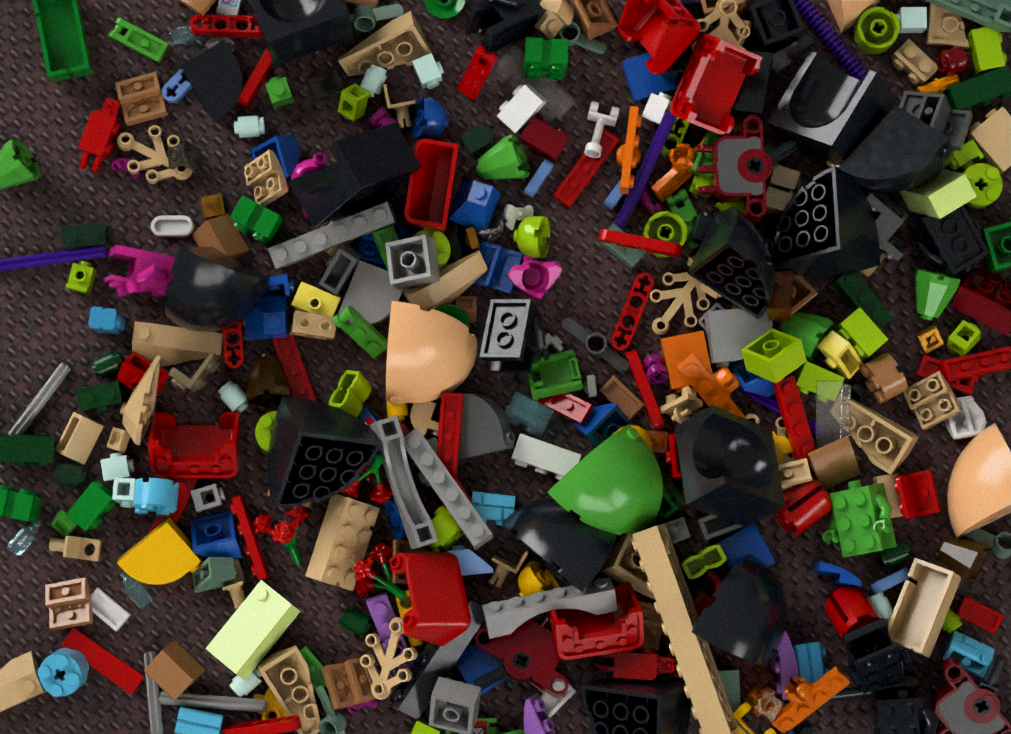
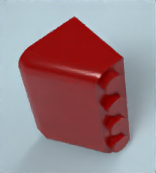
M421 139L416 143L414 155L421 168L413 173L409 179L404 217L408 223L423 230H436L444 234L459 144L430 139Z

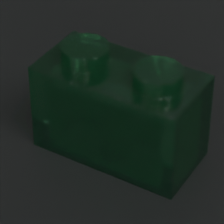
M104 223L61 226L62 248L65 250L102 245L106 246L107 249L110 248L109 227Z

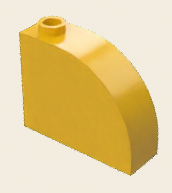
M169 517L119 558L117 564L129 576L140 582L160 585L176 581L189 571L191 573L195 572L199 565H201L200 562L203 556L194 553L191 541Z

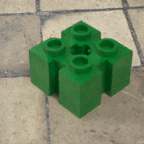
M526 37L522 57V77L536 80L539 79V76H547L551 81L564 79L568 65V39L543 40V38Z
M243 195L230 216L236 230L245 235L248 232L252 233V236L255 237L254 239L264 245L266 242L273 244L284 224L279 214L262 207Z
M0 485V516L37 523L43 497H38L35 491L19 489V493H17L14 487Z

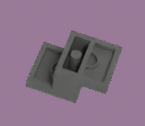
M904 91L899 108L948 136L953 150L961 151L973 117L972 112L951 109L945 94Z
M873 190L866 199L871 210L881 213L875 220L879 246L884 249L883 253L888 258L898 261L904 255L908 246L893 233L901 226L909 214L884 192Z

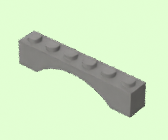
M385 202L270 247L268 250L275 269H282L339 244L398 223L391 203Z
M397 415L374 422L370 426L382 442L379 453L384 457L383 465L411 550L437 542L438 539L432 521L421 502L411 475L404 445V436Z
M416 428L404 436L407 454L439 496L473 548L476 550L493 538L491 531L419 429Z
M610 577L591 581L583 592L572 585L563 588L557 587L544 592H535L531 595L512 597L508 600L493 601L482 605L489 639L509 635L528 619L551 610L578 609L595 615L618 611L615 588Z

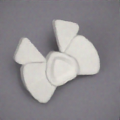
M507 204L504 209L505 225L510 230L514 229L516 220H521L522 222L525 218L533 216V207L531 205L521 208Z

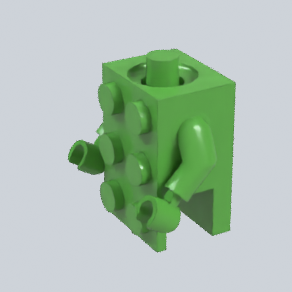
M861 480L848 482L849 490L830 493L833 508L829 528L824 532L823 540L828 545L830 540L835 544L840 541L843 558L897 547L891 521L892 507L887 501L884 483L862 487Z

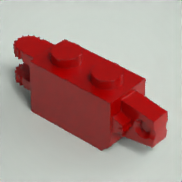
M107 98L100 111L95 110L91 112L78 149L83 152L79 168L85 169L90 156H94L96 158L92 165V172L97 174L103 160H106L107 155L110 156L114 148L113 139L115 136H118L121 129L120 120L118 119L119 101Z
M642 648V652L628 650L599 655L601 658H614V666L598 665L599 671L613 672V678L654 680L661 673H672L676 670L675 658L661 656V653H655L653 648Z

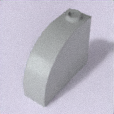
M359 260L338 314H342L346 307L352 306L372 326H375L390 317L392 301L400 302L402 296L406 297L403 289L399 290L390 285L388 271Z
M741 308L704 313L710 364H716V368L727 367L729 362L742 360L741 349L772 328L773 320L768 319L767 310L759 319Z

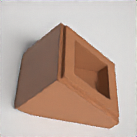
M459 296L456 299L455 306L462 308L468 314L470 323H476L477 296Z

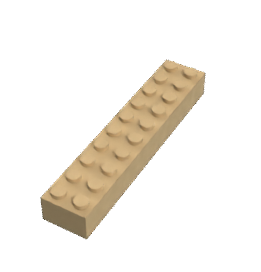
M666 524L657 525L632 534L634 538L632 539L633 548L636 552H639L641 560H639L643 573L646 572L648 577L646 582L648 590L654 594L656 600L654 602L655 610L658 614H661L663 632L669 636L671 642L669 644L672 656H676L678 661L676 665L677 672L680 677L684 678L686 684L684 691L687 698H691L693 707H691L692 714L695 720L698 719L700 723L699 733L737 734L739 728L708 641L691 632L699 616Z

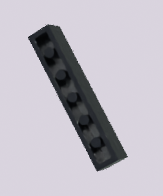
M467 594L466 597L471 614L469 628L444 646L428 643L423 652L418 655L417 661L410 670L412 673L411 679L407 682H402L393 692L390 699L399 711L417 720L431 701V695L438 677H447L484 622L482 609L484 604Z

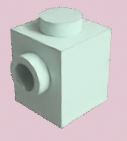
M901 7L897 14H895L900 23L899 33H923L927 29V7Z
M432 53L412 61L422 89L426 87L432 89L439 85V82L442 81L441 74L444 71L440 62H435Z
M123 452L110 454V458L100 460L103 480L105 482L114 481V478H133L132 472H135L133 459L130 460V457L127 455L123 456Z
M114 478L112 500L118 502L121 507L133 508L136 479Z

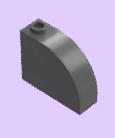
M461 393L464 394L459 460L513 449V443L515 442L514 434L510 429L509 421L502 408L487 396L475 393Z

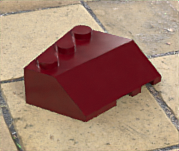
M974 268L960 285L951 306L960 313L975 318L979 323L990 326L998 333L1009 336L1011 333V283L1002 281L998 275L989 274Z

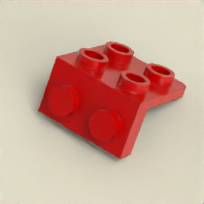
M932 469L896 477L894 487L901 499V503H899L900 512L906 519L941 512Z

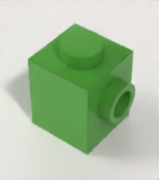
M281 76L271 78L269 83L265 84L274 109L294 103L286 77L281 78Z

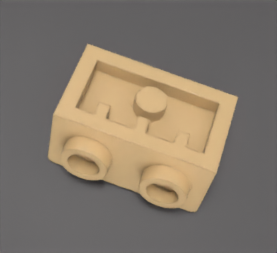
M910 39L890 58L892 64L898 70H903L908 75V79L915 85L922 86L938 70L936 63Z
M295 311L289 335L331 341L335 337L336 325L333 322V316Z

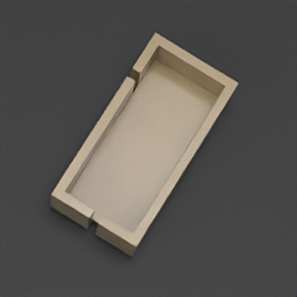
M338 494L332 496L305 576L353 591L356 584L353 568L359 559H364L372 535L370 527H374L380 508Z
M914 558L907 576L918 583L915 585L905 580L889 620L888 631L893 643L898 642V644H903L908 649L913 648L915 653L930 658L960 583L961 576L948 569Z

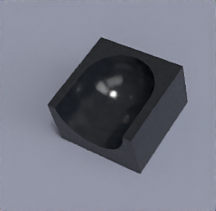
M246 0L274 67L354 37L349 11L344 0Z
M810 51L766 123L785 143L792 139L796 141L799 147L798 151L841 166L889 113L898 98L877 72L870 70L864 80H859L839 71L822 59L816 52Z
M395 122L335 141L331 147L336 157V164L294 178L289 184L312 225L317 227L374 207L421 168V165Z
M714 405L675 427L687 506L745 527L785 507L772 429Z

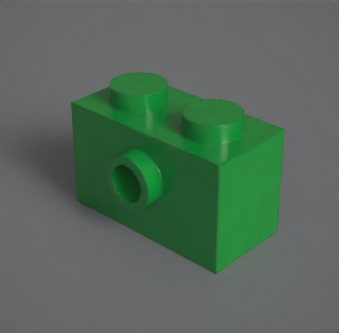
M99 479L92 481L66 515L85 531L98 528L103 522L101 517L104 513H109L116 505V502L112 500L113 491Z

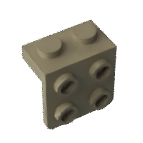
M211 352L192 379L173 367L169 372V375L173 377L171 382L183 391L186 388L194 393L197 390L201 391L207 383L206 377L209 373L213 374L219 367L220 363L218 361L220 358Z

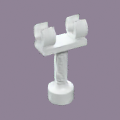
M591 102L587 120L597 123L592 141L585 146V155L591 158H599L601 156L603 148L599 144L604 125L615 127L620 108L612 106L609 116L597 112L599 102Z

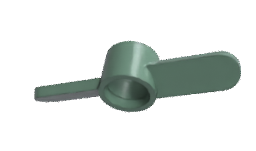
M399 3L375 8L369 5H360L354 10V14L350 15V21L354 23L357 30L369 32L374 29L375 21L401 16L404 12V7Z
M571 22L569 26L564 24L556 34L559 39H565L562 36V31L565 28H573L577 32V36L572 40H568V46L577 44L597 54H604L607 49L603 42L596 39L588 40L586 35L580 33V28L575 22Z
M979 528L966 535L974 541L984 542L992 546L991 550L998 558L1006 559L1011 556V533L1001 532L995 536ZM998 542L1007 543L1010 549L1002 548Z
M322 686L317 687V694L327 715L319 723L321 734H346L344 730L347 726L345 717L333 710L325 689Z

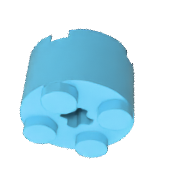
M143 478L136 479L133 499L135 513L148 514V511L156 512V515L161 517H168L169 513H174L177 510L179 483L173 485L174 481L161 478H149V482H143Z
M61 648L45 658L38 669L40 683L53 697L70 695L86 682L89 664L86 657L80 651Z

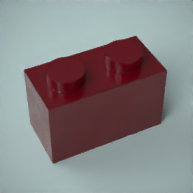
M532 116L519 137V142L556 163L568 144L569 137H567V133L562 129L550 127L549 122L544 118Z

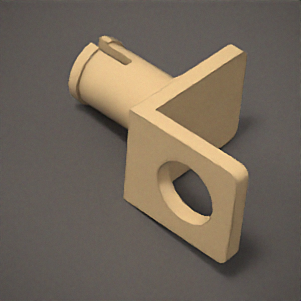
M383 84L388 109L396 110L399 128H404L403 119H405L406 127H411L408 107L416 104V101L390 105L387 86Z
M66 535L65 539L51 538L49 549L50 551L63 552V557L99 561L102 541ZM89 543H92L95 547V552L91 556H88L85 552V547Z
M526 549L517 566L494 554L491 560L496 562L498 566L489 582L494 584L497 577H499L495 586L501 588L509 572L517 574L530 549Z
M239 559L234 560V565L238 571L236 578L227 586L222 587L223 591L227 590L230 592L235 609L239 608L246 599L242 589L246 580Z

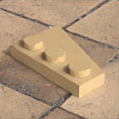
M929 3L926 45L959 46L963 49H968L970 46L968 40H966L965 26L961 16Z

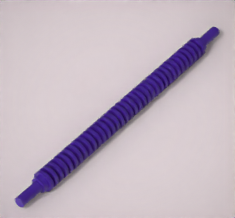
M793 0L796 3V9L800 7L797 11L799 13L802 12L801 16H806L804 18L805 21L810 20L808 22L809 26L814 24L811 28L813 30L816 29V34L820 33L818 37H824L822 42L828 41L825 44L826 47L830 46L829 50H834L832 52L833 55L838 53L835 58L837 60L842 58L839 63H844L843 68L848 66L846 69L847 73L852 71L849 74L851 77L855 75L854 78L864 80L867 76L865 73L868 70L866 68L861 70L864 65L858 66L861 63L860 60L855 62L857 57L856 55L851 57L854 53L852 51L848 53L850 48H845L847 44L843 43L841 45L843 39L837 40L840 36L839 34L835 35V30L831 31L833 29L832 26L827 27L830 23L828 21L823 23L826 18H821L823 16L822 13L817 14L819 12L818 8L813 10L816 6L812 4V1Z

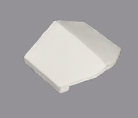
M972 396L957 398L962 412L946 419V428L953 440L974 437L983 431L987 422L984 412L976 404Z

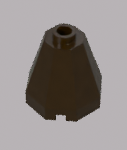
M264 353L255 359L246 389V400L248 405L269 407L268 403L275 402L274 406H279L282 396L291 397V391L277 357L271 353Z
M947 537L945 541L940 540L935 551L938 552L937 557L951 571L961 576L963 583L972 587L974 581L971 579H977L992 546L984 542Z

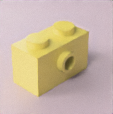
M301 281L291 306L295 308V311L334 317L338 312L342 299Z
M833 330L818 345L826 358L824 362L848 379L863 365L850 342Z

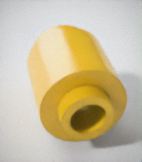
M386 401L387 417L397 415L398 421H405V417L409 416L408 403L393 404L390 401Z

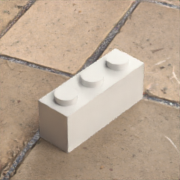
M520 433L511 459L515 460V465L524 468L530 465L536 467L535 472L547 475L550 472L556 474L555 479L560 480L579 463L581 454Z

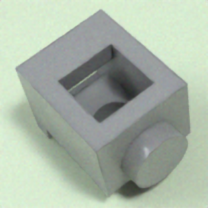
M216 483L191 491L196 512L199 513L222 506V500L226 499L223 487L219 488ZM208 494L214 495L213 501H207Z

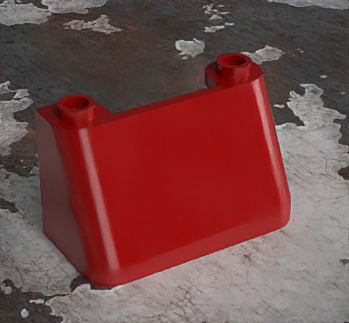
M627 0L616 30L623 36L622 38L630 43L639 41L652 56V59H647L646 62L648 71L659 75L666 72L698 37L701 25L679 0Z
M701 35L672 100L670 113L722 136H729L735 127L734 117L729 115L743 80L746 74L753 75L758 72L763 57L711 35Z
M154 412L147 445L152 474L162 479L232 478L236 476L239 465L240 412L223 413L220 416L219 425H177L173 414Z
M399 552L389 559L390 567L394 574H406L413 608L405 613L402 619L405 636L444 646L469 628L471 614L456 555L449 552Z
M631 583L620 584L614 587L618 611L600 615L578 609L547 611L556 650L561 659L573 660L634 650L643 644V611Z

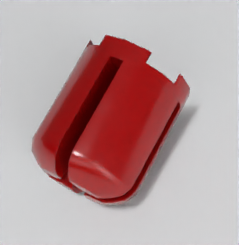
M812 478L813 481L793 485L791 489L786 490L783 493L785 507L777 510L776 519L786 532L790 530L794 532V538L828 514L832 509L829 493L826 489L821 490L822 484Z
M847 585L838 588L832 593L833 596H829L825 601L826 615L843 642L844 634L881 619L864 592L855 586Z

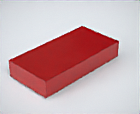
M963 596L956 611V614L961 619L993 635L996 634L1004 617L1003 614L967 596Z

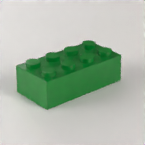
M32 0L34 11L37 15L36 21L47 77L52 82L71 79V74L75 78L94 74L80 1Z

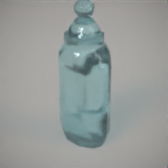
M190 25L170 31L172 44L190 42L200 37L192 34Z
M37 521L36 524L22 528L9 542L7 548L16 556L22 554L34 541L41 522Z
M124 572L120 574L123 578L125 592L137 607L143 609L152 601L151 596L139 581L126 576Z

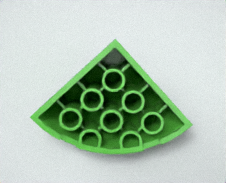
M628 424L585 456L548 493L568 512L573 510L580 515L579 520L615 535H622L623 533L632 535L647 529L657 516L662 502L663 481L658 462L650 447L640 437L638 431Z

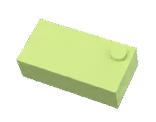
M945 169L919 186L899 191L909 211L938 219L943 218L977 197L965 174Z
M261 580L205 649L235 674L246 680L301 611Z

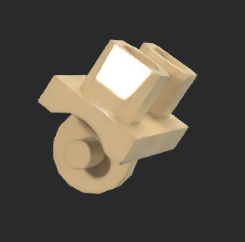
M687 386L682 388L681 397L677 394L666 396V404L660 407V413L670 415L673 422L677 421L681 424L689 419L691 412L703 407V401L696 398L695 389Z

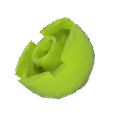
M529 216L519 224L518 229H515L514 242H517L522 254L532 258H545L547 255L549 244L545 243L546 237L550 238V224L545 216Z

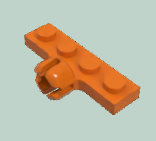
M630 106L626 143L621 145L616 152V162L622 168L619 194H628L629 188H633L635 175H630L631 170L636 168L641 160V151L638 147L640 135L636 134V127H641L642 115L638 114L639 107Z
M677 144L675 146L677 152L674 149L671 150L669 157L672 168L651 187L660 202H664L665 197L674 193L695 174L690 171L698 152L695 151V148H691L689 144Z
M694 353L676 366L709 407L714 405L746 418L730 398L731 392L739 387V381L730 372L729 368L723 366L716 372L711 373Z
M837 666L813 683H809L803 677H793L792 680L797 685L795 686L792 682L788 681L784 688V694L790 702L772 715L769 720L774 727L783 734H786L849 685L850 682Z

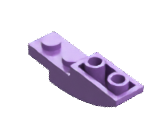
M385 592L367 599L366 603L386 652L391 636L389 624L393 618H396V615ZM403 634L400 635L394 658L401 655L403 650L408 648ZM408 651V657H409V658L412 657L411 654H410V651ZM407 661L393 669L394 675L396 676L400 669L407 668L411 670L414 662ZM403 672L402 677L405 678L406 673Z
M785 631L777 649L780 651L778 660L774 662L775 673H779V682H776V694L780 695L782 700H788L784 694V688L787 682L790 681V677H799L795 653Z
M536 693L526 699L524 706V733L555 734L553 721L548 717L545 703L539 694Z

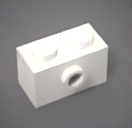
M530 84L519 85L512 93L514 97L510 101L506 100L499 108L501 112L497 117L514 133H520L529 123L532 116H535L547 102Z

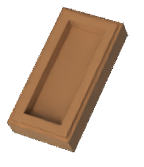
M614 375L599 390L610 403H616L630 420L645 405Z

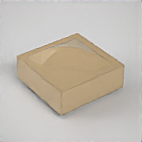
M113 427L106 447L125 453L130 439L129 433Z

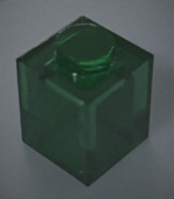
M483 123L460 135V140L471 158L493 145L492 138H494V135L488 126L484 127Z

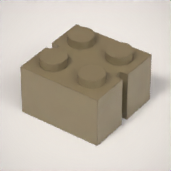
M777 165L776 169L772 170L766 184V215L780 218L786 205L800 188L802 179H799V171Z

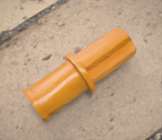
M957 74L941 79L935 78L933 82L918 86L917 91L942 94L948 87L960 83Z

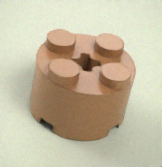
M887 352L859 367L860 372L866 378V381H864L866 389L870 393L874 392L875 398L880 404L908 388L903 372L899 373L896 368L898 366L897 362Z

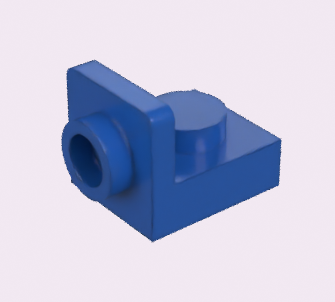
M287 274L271 276L268 282L270 284L268 291L281 290V286H284L286 297L291 298V292H295L293 279H289Z

